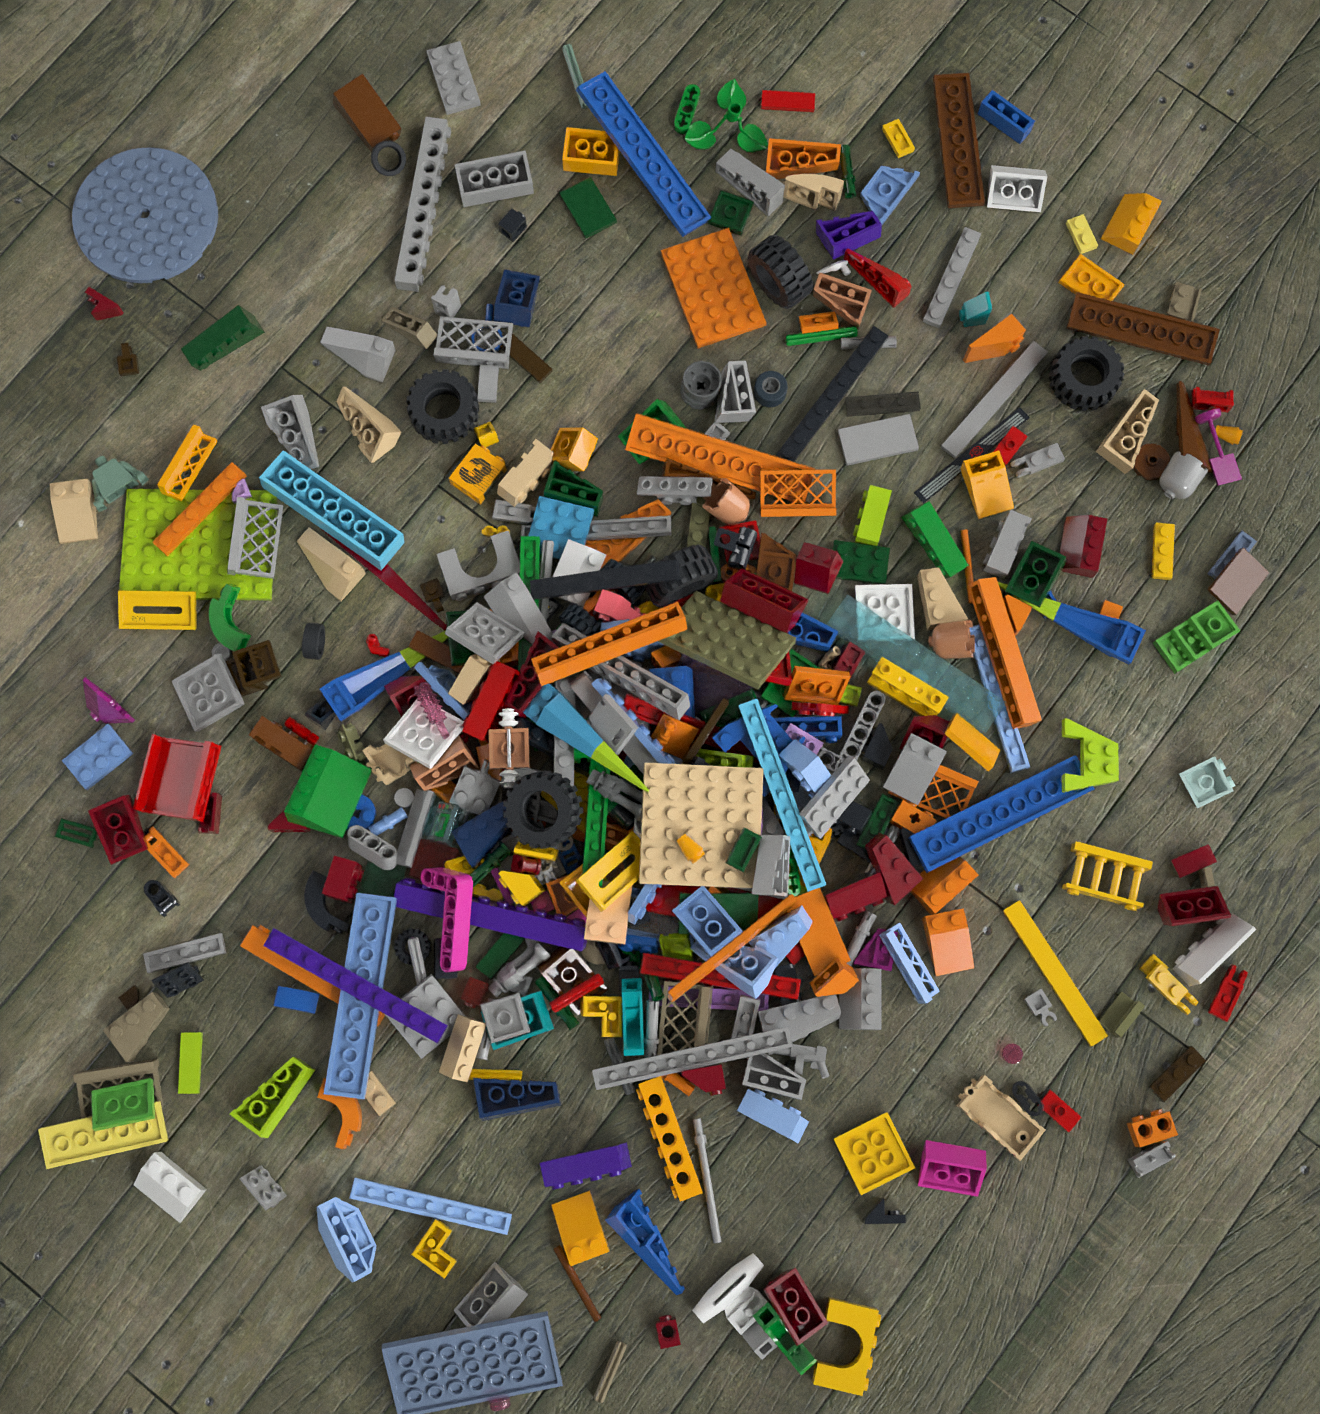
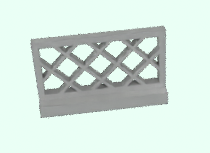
M440 316L434 358L436 362L472 366L496 365L499 368L509 369L513 323ZM444 322L452 323L455 326L448 333L443 329ZM465 324L473 328L467 334H464L460 329ZM483 326H488L491 331L483 336L478 330ZM501 328H508V334L501 338L497 331ZM458 330L463 337L454 342L450 335ZM476 332L481 339L473 344L468 337ZM495 334L499 340L491 346L486 339ZM448 338L452 345L448 348H441V342ZM466 340L471 346L466 350H461L458 345ZM483 341L489 347L484 352L476 348ZM502 343L506 347L505 353H497L494 348Z
M237 497L227 569L229 575L242 574L274 579L283 505L245 500L243 497ZM248 506L257 507L260 513L252 518L248 513ZM270 509L279 510L278 516L273 520L266 514ZM264 515L269 523L260 528L255 520ZM250 523H253L258 529L252 535H249L245 530L246 526ZM272 525L276 530V534L268 538L263 530ZM261 532L266 541L258 546L252 538ZM250 540L256 548L247 554L243 549V544ZM269 543L274 551L266 556L261 548ZM259 551L264 559L255 564L250 556ZM248 558L253 567L249 570L240 569L241 562ZM267 561L271 566V573L262 572L258 566Z

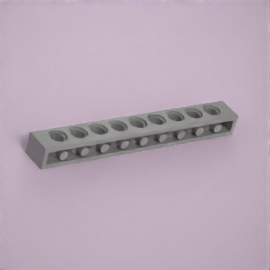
M425 118L395 276L397 289L419 292V286L423 285L424 276L422 270L426 268L427 264L425 254L429 252L430 248L428 238L432 236L433 232L431 222L436 216V208L434 206L439 200V192L437 190L442 184V176L440 174L441 170L444 171L445 159L443 158L444 154L448 152V143L446 142L447 138L451 136V127H448L447 119ZM411 268L415 269L412 272H408V270Z

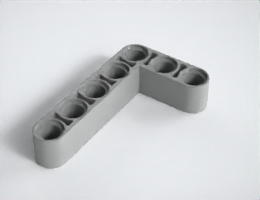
M873 691L868 696L840 755L823 747L817 753L819 758L827 756L830 759V763L824 764V766L831 775L849 756L846 752L847 748H853L856 751V755L852 757L857 761L885 703V696L880 691ZM871 698H878L880 704H872ZM869 714L872 717V721H864L863 715ZM861 731L864 734V738H856L854 732Z

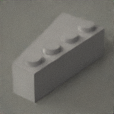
M828 995L759 1011L758 1019L762 1032L789 1026L791 1039L794 1042L839 1019L841 1010L837 996ZM775 1051L768 1052V1055H772Z

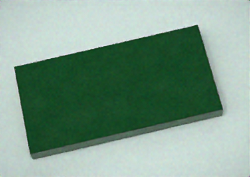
M679 893V904L693 893ZM710 893L741 928L742 932L758 920L759 895L752 893ZM678 919V933L690 934Z

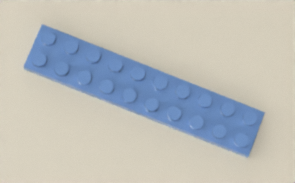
M357 893L344 968L383 989L397 898ZM343 990L340 991L324 1094L365 1099L379 1010Z

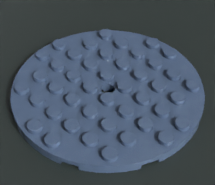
M160 148L131 149L116 154L99 164L80 186L72 211L75 238L89 261L99 270L111 275L113 278L131 283H153L152 281L163 278L166 280L190 268L202 257V253L207 245L211 244L218 223V206L215 192L206 175L186 157ZM143 211L150 213L147 218H141Z

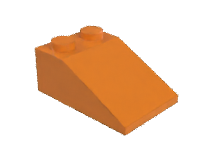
M1010 314L971 343L963 361L968 363L1005 356L1009 352L1014 353L1020 347L1019 344L1024 339L1023 335L1026 329L1013 314Z
M964 908L923 917L922 922L935 976L974 969L970 935Z

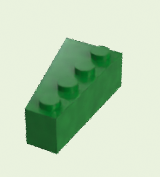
M930 501L917 506L901 516L927 553L929 559L936 568L941 570L945 579L952 577L969 566Z

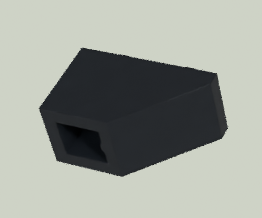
M879 722L877 727L873 726L869 734L871 741L869 744L865 743L861 754L864 755L862 761L883 770L893 749L884 725Z

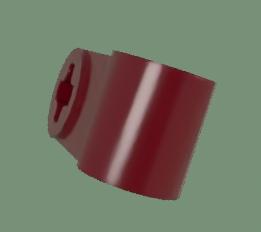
M513 852L511 872L538 875L540 873L541 860L539 858L518 855Z

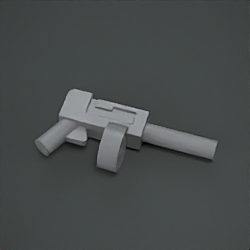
M793 1044L792 1048L777 1050L773 1053L790 1056V1059L796 1060L794 1071L796 1074L803 1073L805 1061L812 1062L810 1067L818 1069L822 1079L829 1077L825 1065L827 1052L825 1047L817 1046V1048Z

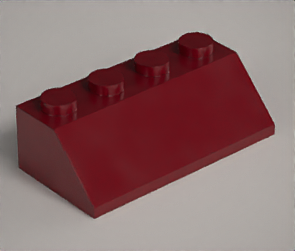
M743 568L725 582L720 602L728 607L735 608L743 612V614L752 616L760 622L769 624L778 631L788 633L796 625L809 600Z

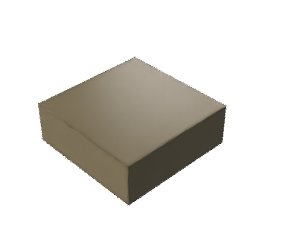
M1212 868L1200 869L1198 873L1201 888L1215 886Z

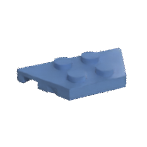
M880 166L862 190L860 197L868 210L875 213L882 225L917 180L920 172H904V169Z
M418 662L414 668L430 684L431 689L437 692L443 698V701L465 720L470 714L469 710L474 700L463 705L448 694L457 678L449 670L440 669L433 665L428 669L422 662Z

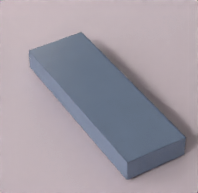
M1241 530L1207 574L1216 579L1240 548H1245L1249 552L1257 541Z

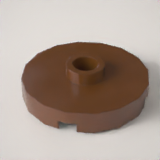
M1154 443L1141 446L1133 469L1137 475L1142 476L1146 480H1157L1170 462V456L1160 445ZM1149 459H1153L1155 463H1151Z

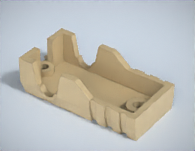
M387 744L381 747L370 745L362 750L370 761L366 765L372 768L373 774L377 776V782L383 781L385 785H389L411 770L409 765L416 762Z
M982 1075L978 1081L973 1078L971 1086L965 1087L964 1093L958 1095L961 1101L957 1107L992 1138L997 1140L1000 1145L1005 1147L1009 1153L1013 1154L1018 1161H1021L1045 1132V1129L1039 1126L1038 1122L1034 1119H1031L1030 1115L1023 1112L1022 1108L1011 1097L1000 1092L987 1076ZM969 1089L973 1090L972 1095L968 1094ZM1024 1135L1025 1140L1022 1141L1020 1139V1136Z

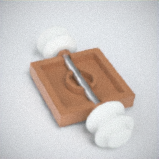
M503 709L498 715L502 716V721L499 724L505 727V729H489L490 770L506 769L500 773V776L504 777V781L500 782V784L504 785V788H513L512 784L516 781V776L520 775L514 769L530 768L529 729H513L518 724V721L514 720V716L518 715V713L514 712V709Z

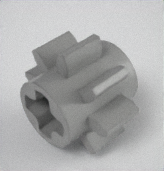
M541 860V870L536 875L539 881L544 880L548 883L554 879L556 880L557 873L560 872L556 861Z

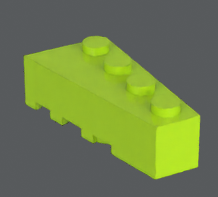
M292 1057L266 1083L264 1082L258 1087L259 1089L255 1093L248 1096L237 1109H234L230 1115L259 1137L269 1138L315 1069L301 1059Z

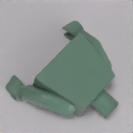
M100 456L95 460L98 468L92 472L94 476L92 488L95 501L93 504L98 512L106 510L107 507L103 504L104 499L110 504L127 493V489H133L139 484L136 480H139L143 486L149 478L142 471H139L125 461L118 462L115 458L107 461L105 456Z

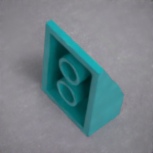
M542 991L521 997L530 1032L492 1043L493 1050L554 1029Z

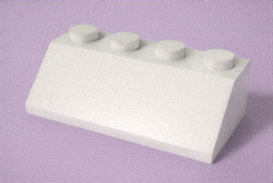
M1231 914V918L1218 919L1216 921L1218 925L1213 929L1209 928L1202 935L1204 938L1200 942H1194L1188 948L1190 952L1186 956L1181 955L1175 961L1177 965L1172 969L1188 986L1201 984L1256 930L1255 927L1234 914Z

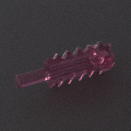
M427 682L420 683L419 686L414 687L416 690L414 695H417V701L422 702L420 707L425 708L423 713L428 714L426 719H429V723H432V725L436 724L442 738L446 739L450 736L444 725V720L447 719L445 716L446 712L441 711L443 706L438 705L440 700L435 699L437 694L432 693L431 685Z

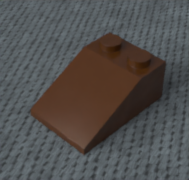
M561 946L551 954L547 961L537 966L541 974L560 996L596 975L576 950ZM602 984L584 996H601L608 989ZM581 998L569 1004L577 1015L581 1013Z

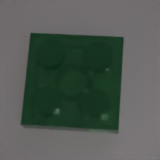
M368 860L357 893L394 897L396 883L404 879L407 867L396 864L393 869L384 870Z

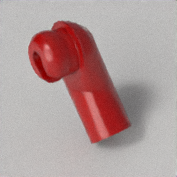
M375 634L367 636L366 644L370 653L382 657L389 656L390 649L381 647Z

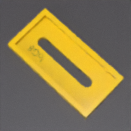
M119 590V629L196 630V591ZM135 606L181 607L182 613H135L133 608Z
M634 831L630 832L576 880L577 884L601 912L639 879L641 840ZM630 854L635 856L634 862L606 887H599V882Z

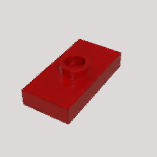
M1012 426L993 452L1000 451L1006 466L1028 436Z
M1051 1090L1041 1099L1044 1104V1112L1067 1132H1070L1082 1118Z

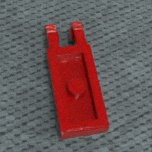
M1233 964L1230 965L1225 977H1223L1207 1012L1224 1022H1228L1243 990V984L1248 974L1247 971L1242 970L1236 982L1231 980L1236 971V966Z

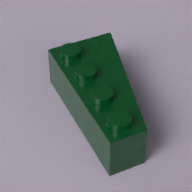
M237 305L183 346L181 350L191 366L201 371L262 335L265 331L253 314Z

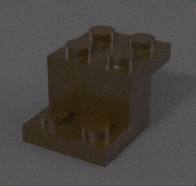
M270 640L233 651L234 659L225 661L241 697L267 689L266 682L282 677Z

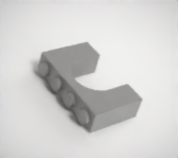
M509 530L491 536L497 555V564L495 569L487 576L476 578L467 575L461 568L455 548L437 554L452 601L464 600L471 594H482L486 589H493L501 581L516 572L520 577V562Z

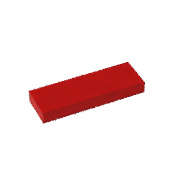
M762 90L761 109L814 112L815 93Z

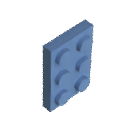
M107 724L62 761L84 789L89 790L134 753L112 726Z

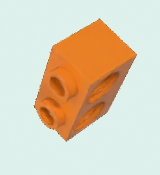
M1157 1109L1150 1112L1151 1116L1144 1118L1143 1115L1131 1118L1132 1122L1127 1123L1134 1146L1143 1147L1177 1136L1178 1133L1170 1111ZM1159 1119H1162L1165 1123L1162 1130L1157 1126ZM1140 1125H1144L1146 1128V1133L1143 1136L1138 1132Z

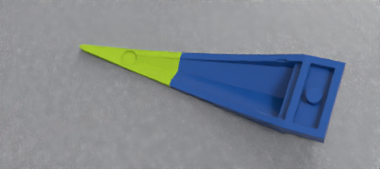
M998 582L999 587L1005 591L1008 585ZM1016 597L1109 657L1112 656L1128 665L1132 663L1146 631L1128 621L1097 614L1045 598L1039 608Z
M443 631L432 638L443 643L448 639V636L445 634L446 631ZM408 647L372 664L340 676L321 687L320 690L342 722L352 714L360 711L385 690V685L404 675L425 656Z

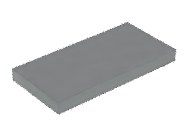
M910 414L842 428L837 431L846 466L913 452L919 449Z

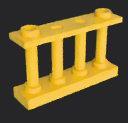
M881 657L867 681L872 687L920 716H937L949 698L884 657Z
M1077 841L1071 845L1070 852L1076 853V863L1071 884H1064L1062 889L1067 890V893L1079 896V894L1121 904L1125 906V909L1136 911L1144 906V903L1137 902L1136 900L1142 873L1152 869V861ZM1087 856L1095 858L1094 861H1096L1090 889L1079 886L1084 859ZM1106 861L1114 863L1113 866H1115L1109 894L1098 891L1103 865ZM1125 866L1133 868L1132 871H1134L1128 899L1117 896L1122 871Z

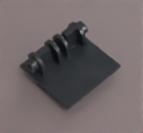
M188 962L151 981L169 998L178 995L188 988L195 987L204 979L199 975L198 966L190 965Z

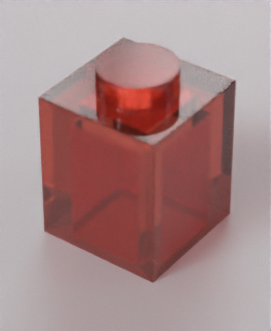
M469 977L461 997L465 1001L464 1005L475 1009L476 1005L481 1007L480 1005L483 1003L490 985Z

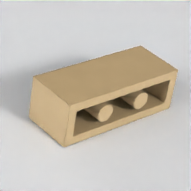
M457 1015L439 1073L452 1079L468 1082L486 1023L471 1017Z

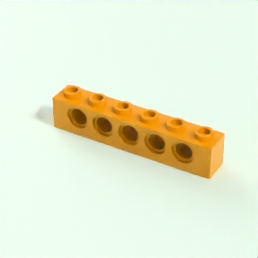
M659 1076L638 1084L639 1088L636 1091L639 1100H644L646 1108H643L647 1120L651 1119L653 1127L650 1128L654 1140L658 1138L660 1144L657 1147L660 1159L665 1158L667 1164L664 1167L667 1179L672 1178L674 1186H671L674 1198H679L681 1202L702 1194L700 1183L662 1077ZM657 1094L660 1096L661 1101L659 1105L652 1106L649 1103L650 1095ZM660 1113H664L667 1116V1123L664 1125L656 1123V1116ZM665 1133H672L674 1135V1142L667 1145L663 1142L662 1138ZM674 1152L681 1155V1161L678 1164H673L669 1160L670 1155ZM680 1172H685L688 1175V1181L684 1184L676 1180Z

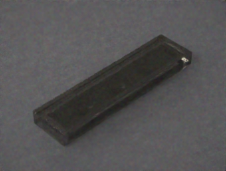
M919 391L845 397L847 417L914 412L921 409Z

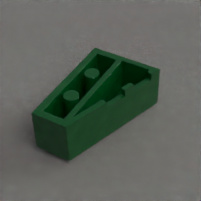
M554 460L544 489V497L594 509L593 516L598 517L603 502V490L586 479L576 476L573 471L565 469L559 462Z

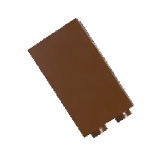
M363 74L333 93V105L371 153L378 143L390 140L394 142L400 137V125Z

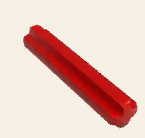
M600 974L594 975L551 1001L549 1005L554 1013L558 1012L604 984V980Z

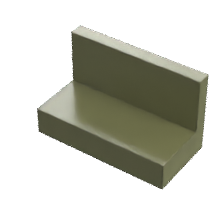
M1120 992L1100 1018L1099 1023L1116 1038L1122 1037L1145 1005L1140 1001H1133L1125 993Z

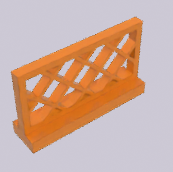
M836 469L760 470V516H836ZM772 474L777 481L769 487L764 482V475ZM786 474H792L796 478L789 487L781 480ZM805 474H811L815 478L808 487L800 480ZM823 474H832V481L827 486L819 480ZM779 481L787 488L780 496L772 490ZM798 481L806 488L799 496L791 490ZM816 481L824 487L817 496L810 490V487ZM764 486H765L766 488H768V490H767L765 493H764ZM826 490L831 494V503H823L819 499ZM771 491L777 499L772 504H764V497ZM788 491L796 497L791 504H786L781 499ZM807 491L815 497L810 503H804L800 499Z
M940 765L934 776L941 779L935 780L933 777V782L929 784H935L938 795L928 798L925 792V800L920 801L917 806L947 819L951 817L947 810L948 807L957 804L960 812L967 808L979 781ZM946 780L949 782L951 789L941 793L937 782ZM959 788L969 790L967 797L959 801L955 790ZM888 791V794L900 798L904 801H907L906 799L892 793L891 791ZM952 791L956 802L946 806L942 795ZM940 797L943 807L937 810L933 809L929 800Z

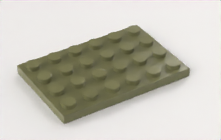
M696 591L681 608L686 618L687 630L658 641L751 687L759 689L793 647L796 637L778 631L771 625L764 624L756 618L747 616L743 612L730 608Z

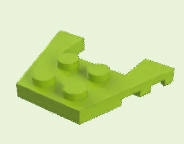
M1063 719L1062 737L1080 740V776L1063 774L1062 792L1065 793L1119 781L1118 743L1070 719Z

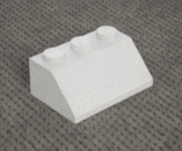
M991 165L987 207L1041 212L1047 182L1046 171Z
M568 539L553 577L599 571L606 554ZM590 593L561 596L559 598L584 607Z
M162 1152L153 1153L141 1168L134 1183L136 1188L179 1223L183 1221L207 1190Z

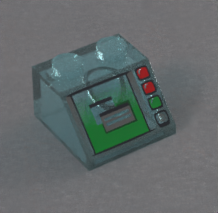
M438 802L437 806L433 807L431 813L433 820L431 825L428 824L425 831L429 842L451 848L454 840V835L451 831L458 828V819L462 813L459 805Z

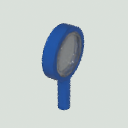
M492 304L486 305L485 321L493 320L494 306ZM483 326L478 331L485 336L491 330L488 326ZM499 329L497 333L502 338L503 335L501 330ZM476 332L472 334V343L474 344L481 339ZM493 334L486 340L492 346L499 339ZM484 341L476 346L479 351L483 352L489 348ZM502 343L494 348L496 352L500 350Z

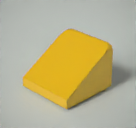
M491 422L474 428L481 446L488 447L499 442Z

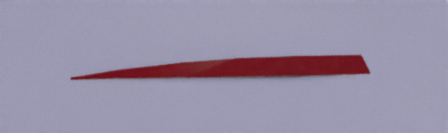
M325 532L393 591L446 631V624L388 564L382 570L378 569Z

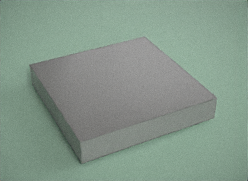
M519 993L480 1005L491 1044L530 1032Z

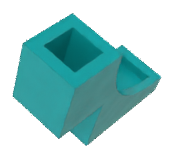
M642 978L622 979L624 1056L644 1055Z

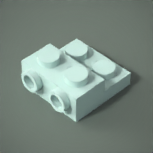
M1214 756L1179 773L1197 808L1234 791L1232 787L1235 784L1231 776L1226 777L1223 772L1226 767L1221 758L1217 760Z

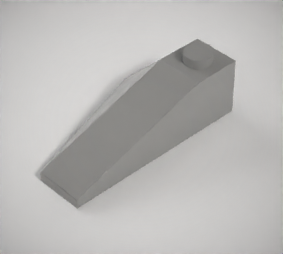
M517 572L501 581L484 596L493 613L524 631L523 638L533 645L537 631L553 642L551 629Z

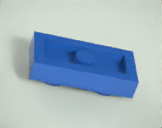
M627 934L626 944H618V947L627 952L636 950L641 953L651 954L658 952L659 945L656 938Z

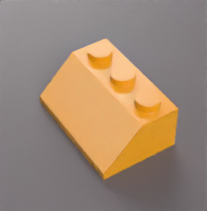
M1147 193L1124 194L1101 240L1133 255L1162 201Z

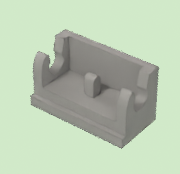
M443 285L435 296L431 297L434 311L438 316L454 318L461 307L458 291L452 288L448 295H443L442 292L445 290V285Z
M1160 1141L1127 1159L1137 1178L1176 1157L1170 1151L1168 1141Z

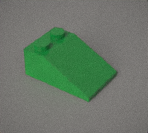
M656 399L641 414L686 428L667 402ZM633 422L618 435V438L625 447ZM630 452L638 464H642L649 459V457Z

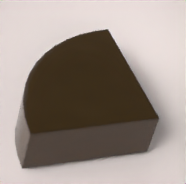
M136 985L118 997L127 1010L131 1009L139 1001V989Z

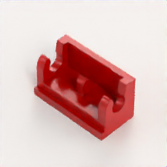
M1200 387L1193 388L1192 408L1206 411L1220 409L1221 412L1228 413L1234 406L1233 390L1217 392L1200 390Z

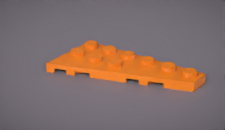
M657 499L628 515L621 516L619 519L670 516L671 511ZM646 537L586 540L585 546L606 554L601 566L602 569L610 559L616 560L618 563L622 561Z

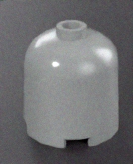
M1180 451L1175 452L1160 477V486L1166 497L1170 499H1185L1194 492L1208 472L1207 468L1203 469L1201 467L1203 463L1196 457L1188 453L1186 456H1182Z

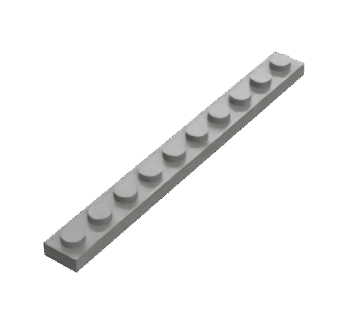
M789 1026L593 1069L592 1072L596 1090L786 1049L793 1047Z

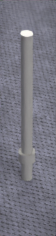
M701 1118L693 1120L695 1130L694 1142L698 1148L713 1243L721 1242L705 1147L707 1141L706 1135L703 1134Z

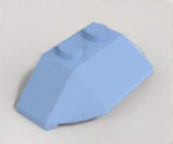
M337 1197L317 1206L318 1230L336 1268L351 1282H355L371 1273L376 1244L359 1208L341 1201Z

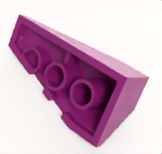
M86 677L83 679L86 707L91 711L89 715L97 722L101 720L105 724L133 723L135 721L108 693Z

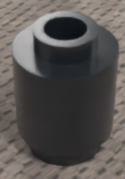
M618 804L609 813V816L622 829L629 830L634 826V814L622 805Z

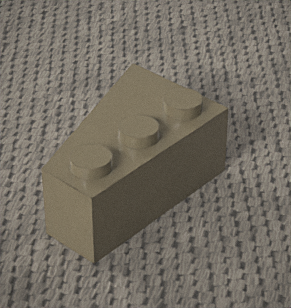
M151 992L103 1031L126 1062L133 1063L141 1048L145 1046L148 1038L156 1030L170 1008L159 993Z

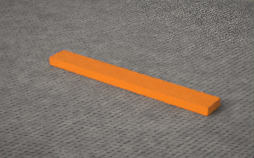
M790 894L671 988L668 991V999L674 1002L791 909L797 900L794 895Z

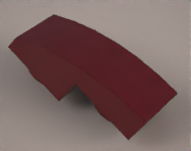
M1209 844L1171 860L1180 878L1217 862Z

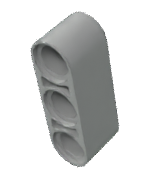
M355 825L348 829V846L351 850L384 870H391L396 866V848L362 826Z

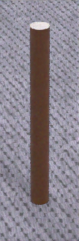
M560 1245L555 1247L553 1250L593 1321L600 1320L599 1312L575 1270L570 1266Z

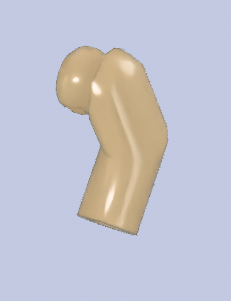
M835 646L829 650L818 663V667L830 670L831 666L829 663L840 655V649Z

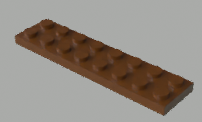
M969 73L934 75L933 85L948 208L984 206L985 199Z
M1079 292L1075 294L1066 329L1208 366L1211 364L1220 331L1218 328Z

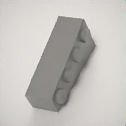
M730 149L716 162V173L745 198L754 201V205L767 217L783 203L785 185L744 158L740 153Z

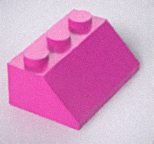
M926 1140L921 1156L918 1186L978 1197L987 1170L986 1151Z

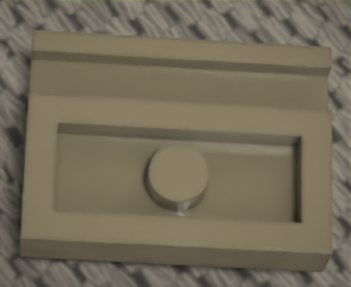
M1176 282L1166 315L1193 322L1202 289L1199 288L1198 290L1193 286Z

